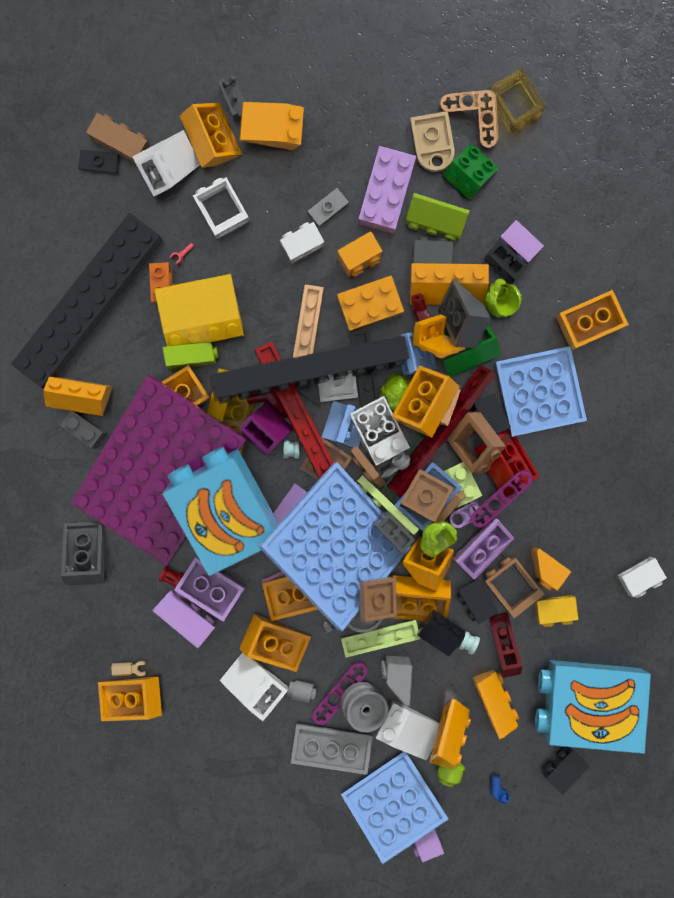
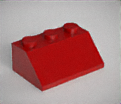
M510 429L498 434V437L506 447L502 450L500 457L493 461L488 470L497 488L500 489L520 470L529 471L532 474V482L540 477L516 436L511 437ZM485 443L475 448L479 457L487 448ZM520 474V480L517 483L514 480L511 482L516 485L518 491L522 489L519 487L522 482L528 483L527 478L529 476L527 474L525 476ZM506 487L503 493L508 497L514 494L515 490L512 487Z

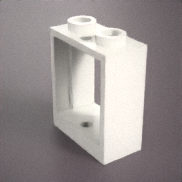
M227 177L216 179L212 183L213 185L207 188L202 187L193 195L216 239L250 222ZM227 189L240 213L215 226L202 202Z

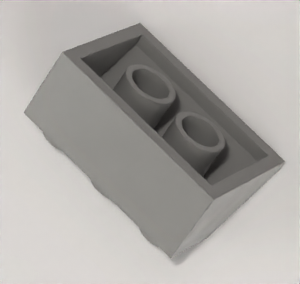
M386 655L385 661L382 660L381 662L383 678L386 679L387 685L406 706H410L412 676L409 657Z

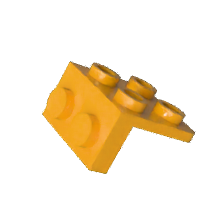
M440 314L415 323L413 345L419 347L422 351L433 353L438 358H445L466 348L455 346L452 339L444 335L446 316Z

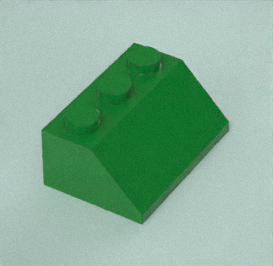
M486 326L482 339L478 342L476 348L466 347L465 350L438 359L447 376L452 377L500 356L501 351L497 337L491 328ZM449 332L444 334L451 338Z

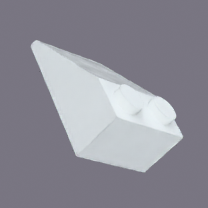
M392 699L388 706L387 719L375 732L376 739L396 749L427 760L434 746L439 723Z

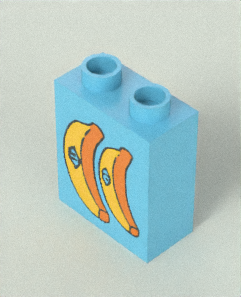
M224 447L213 450L202 458L206 465L193 472L188 464L176 469L167 476L171 483L163 492L164 498L209 576L261 551L259 545L279 524L238 449L229 454L226 453Z
M549 660L548 670L541 669L538 676L539 693L546 694L545 709L537 708L535 731L543 733V738L549 745L645 753L651 674L635 667Z

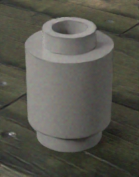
M298 680L295 682L291 681L287 696L292 697V700L310 703L311 700L315 699L317 689H314V684Z

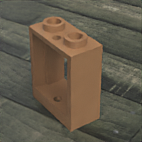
M481 412L467 413L447 438L471 474L487 472L493 461L500 457L502 450L506 447ZM475 430L487 445V448L478 459L465 443Z
M507 557L500 562L501 566L497 570L493 568L485 574L486 578L483 581L510 616L516 618L545 594L515 557L511 559ZM514 565L533 590L510 607L492 584V581Z

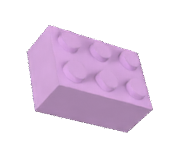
M197 556L174 590L224 622L246 586L222 571L209 576Z

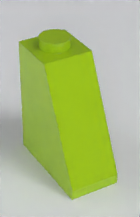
M211 342L163 347L166 367L172 373L178 372L187 365L191 369L217 364L216 358H219L217 347H213Z

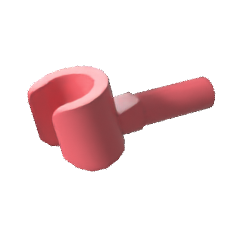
M191 243L180 253H172L170 259L178 255L179 260L175 264H181L183 257L194 245Z

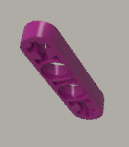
M527 470L517 472L474 511L471 517L473 525L476 527L486 526L531 485L533 480L532 474ZM520 474L523 476L527 474L529 476L527 478L528 483L522 482L519 485L522 489L518 491L516 485L511 482L514 480L517 483L520 480ZM506 487H512L515 490L513 497L508 498L504 495L503 491ZM492 500H497L500 503V508L496 511L489 507V503ZM485 506L492 516L490 517L487 514L484 517L485 522H476V514L482 515L485 512L482 508Z
M353 663L313 711L315 723L319 725L326 724L341 707V697L345 691L342 690L340 685L345 680L355 684L353 679L347 676L348 674L354 675V667H363V674H357L355 680H358L356 683L362 682L367 675V667L364 663ZM332 695H336L339 698V703L335 706L330 705L328 702L329 697ZM325 703L326 706H327L329 709L333 710V711L330 712L329 710H327V711L325 712V717H326V718H325V719L321 718V719L319 720V719H317V717H318L317 712H318V711H319L320 713L323 712V710L325 709V706H322V705Z

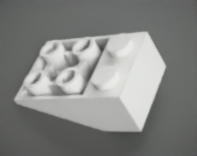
M184 130L132 156L153 196L171 188L200 165Z
M384 396L350 413L362 446L371 464L375 466L410 448L396 419L392 417L393 413Z
M243 653L220 679V682L262 721L269 715L289 688L257 660L248 658Z

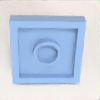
M414 333L401 335L405 336L409 359L404 362V365H401L403 376L415 374L419 366L430 370L438 369L435 354L422 351L419 347L413 345Z
M333 401L322 438L353 448L355 446L359 447L360 438L350 417V413L358 409L349 404L345 405Z

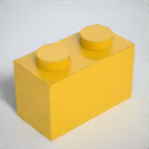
M573 595L541 598L534 603L536 622L542 624V627H551L557 622H561V625L573 624L574 620H578L576 597Z

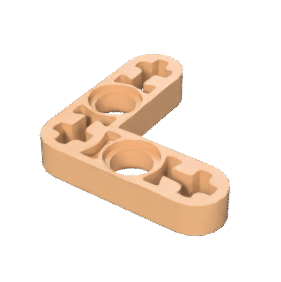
M482 90L452 93L442 97L440 105L444 111L453 112L478 109L481 144L488 148L497 144L499 139L497 99L493 91ZM486 93L488 97H492V101L488 102V107H493V110L483 111V108H487L486 102L482 100ZM467 95L473 98V104L470 107L465 106L463 102L464 97ZM457 96H460L459 104H453L451 108L445 104V101L449 99L448 97L453 101L458 100ZM486 113H490L493 116V122L489 125L483 121ZM494 126V130H490V136H494V140L489 144L485 140V137L488 136V130L484 131V128Z

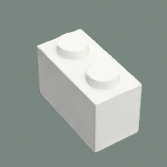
M309 222L304 223L299 227L298 231L294 233L290 231L282 236L283 239L280 240L291 264L325 246V242L314 222L311 224Z
M649 557L617 575L628 596L636 598L646 594L645 590L651 587H659L663 584L662 581L666 579L659 563L653 557Z

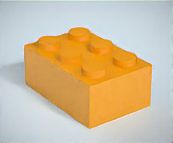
M392 275L337 294L349 333L404 314Z
M613 290L555 316L568 345L571 346V350L582 347L629 325Z
M419 366L392 417L402 425L432 438L460 386L446 375Z

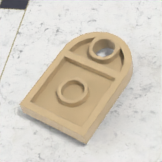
M448 111L411 117L410 123L418 163L422 168L430 172L445 170L453 161L455 154ZM435 157L440 158L442 165L434 166L432 159Z

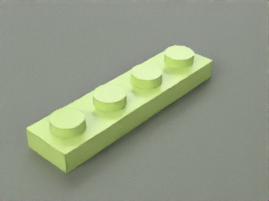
M363 475L357 480L358 486L365 493L369 492L373 496L371 500L379 508L381 506L385 507L388 510L387 512L391 513L409 533L411 532L414 535L419 530Z
M415 619L370 632L342 637L341 641L345 657H350L421 638L417 636L418 626Z

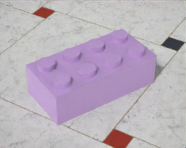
M379 146L359 215V225L395 234L414 167L415 155Z

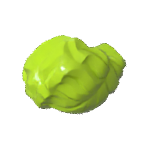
M496 279L489 287V291L484 298L485 307L493 316L498 318L514 315L522 302L518 288L514 284H507L504 279Z
M399 373L390 374L385 384L380 387L379 397H385L391 411H395L411 380Z
M447 522L432 523L426 526L422 533L420 544L423 553L435 557L456 543L457 530Z

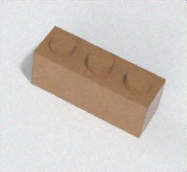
M97 113L86 131L90 139L134 163L135 161L132 156L150 147L146 140L147 137L139 132L135 134L125 124L120 123L118 125L113 122L114 119L107 114L102 116Z

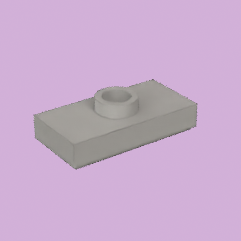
M336 188L309 209L308 214L320 227L346 207L349 202L340 190Z

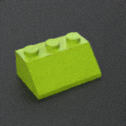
M414 193L405 224L410 229H422L429 235L437 236L438 234L444 236L448 241L455 242V240L459 241L470 210Z

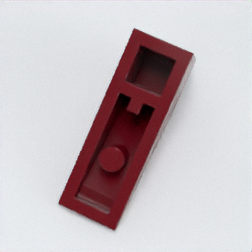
M508 612L491 616L489 621L502 678L522 674V663Z

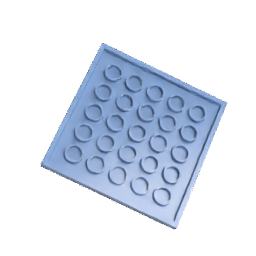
M336 462L330 466L259 545V548L338 631H343L360 610L359 582L387 577L413 545L411 544L401 554L373 525V521H378L381 518L379 514L382 511Z

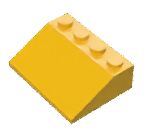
M231 274L155 289L167 346L207 343L244 336Z

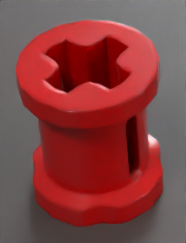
M165 566L159 581L173 585L175 589L182 579L183 573H177L170 570L169 566Z

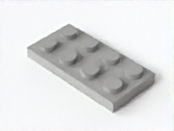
M296 723L291 764L367 775L373 735Z

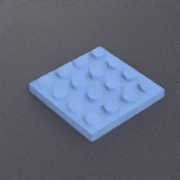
M571 346L495 362L506 417L511 426L509 428L511 437L587 421Z
M402 752L341 794L382 864H385L449 820L406 752Z

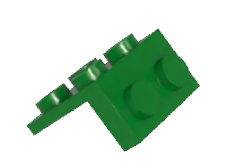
M470 144L450 163L442 176L471 200L482 185L496 173L498 167L478 148Z

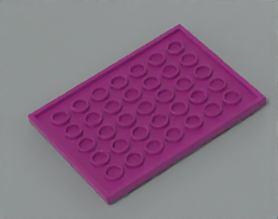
M147 375L71 504L167 566L186 537L163 496V492L171 483L167 476L187 464L192 472L205 466L206 464L202 458L220 447H224L227 454L237 449L240 451L247 438L153 376Z

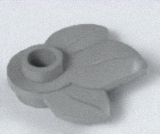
M405 451L394 456L391 464L381 468L383 472L381 477H389L397 470L407 468L410 464V456Z

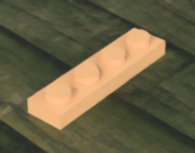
M306 284L304 286L293 358L313 354L324 287Z

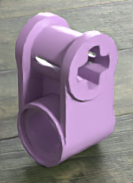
M478 499L454 510L447 518V522L453 525L454 528H461L472 523V514L479 508ZM485 513L482 515L476 514V521L485 517ZM455 514L461 516V522L458 525L452 521Z

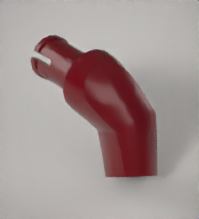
M421 293L413 295L411 302L416 321L419 322L431 318L423 295Z
M271 390L270 394L258 396V393L251 394L252 396L247 399L248 405L265 401L283 418L287 417L274 390Z

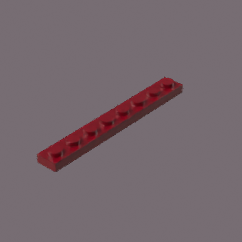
M482 365L478 367L461 389L449 425L439 424L432 438L427 435L410 455L409 466L404 470H399L387 485L390 490L400 497L404 495L419 469H424L485 388L491 383L496 375L492 370Z

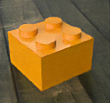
M370 231L337 250V259L348 278L351 276L355 278L364 272L363 269L368 266L373 268L378 265L383 251Z

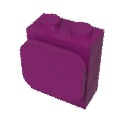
M265 402L248 417L239 429L242 435L260 452L269 455L293 430V427Z

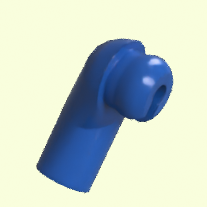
M491 776V795L499 803L507 804L510 801V795L501 788V777Z

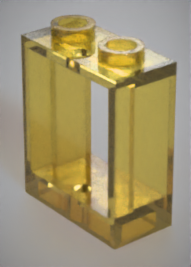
M523 68L489 87V90L493 91L496 95L497 110L510 131L514 129L520 130L527 125V121L531 119L533 121L537 120L543 115L542 112L546 105ZM521 82L536 107L515 119L500 94Z

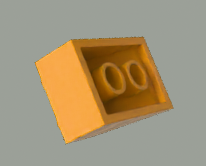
M243 102L239 141L294 151L301 145L304 107L285 103Z
M288 577L262 583L271 621L318 610Z
M254 614L239 649L248 658L297 672L311 636L277 621H271L269 618Z
M159 677L98 682L101 721L148 720L162 716Z

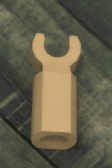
M138 661L136 664L132 662L112 663V676H132L133 673L138 676H144L146 671L142 672L138 667L139 665H145L146 661Z

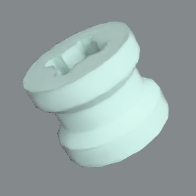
M284 440V459L289 457L299 459L300 441L290 442L289 440Z
M465 631L462 643L458 646V649H465L469 654L473 655L479 644L480 637H473L469 632Z

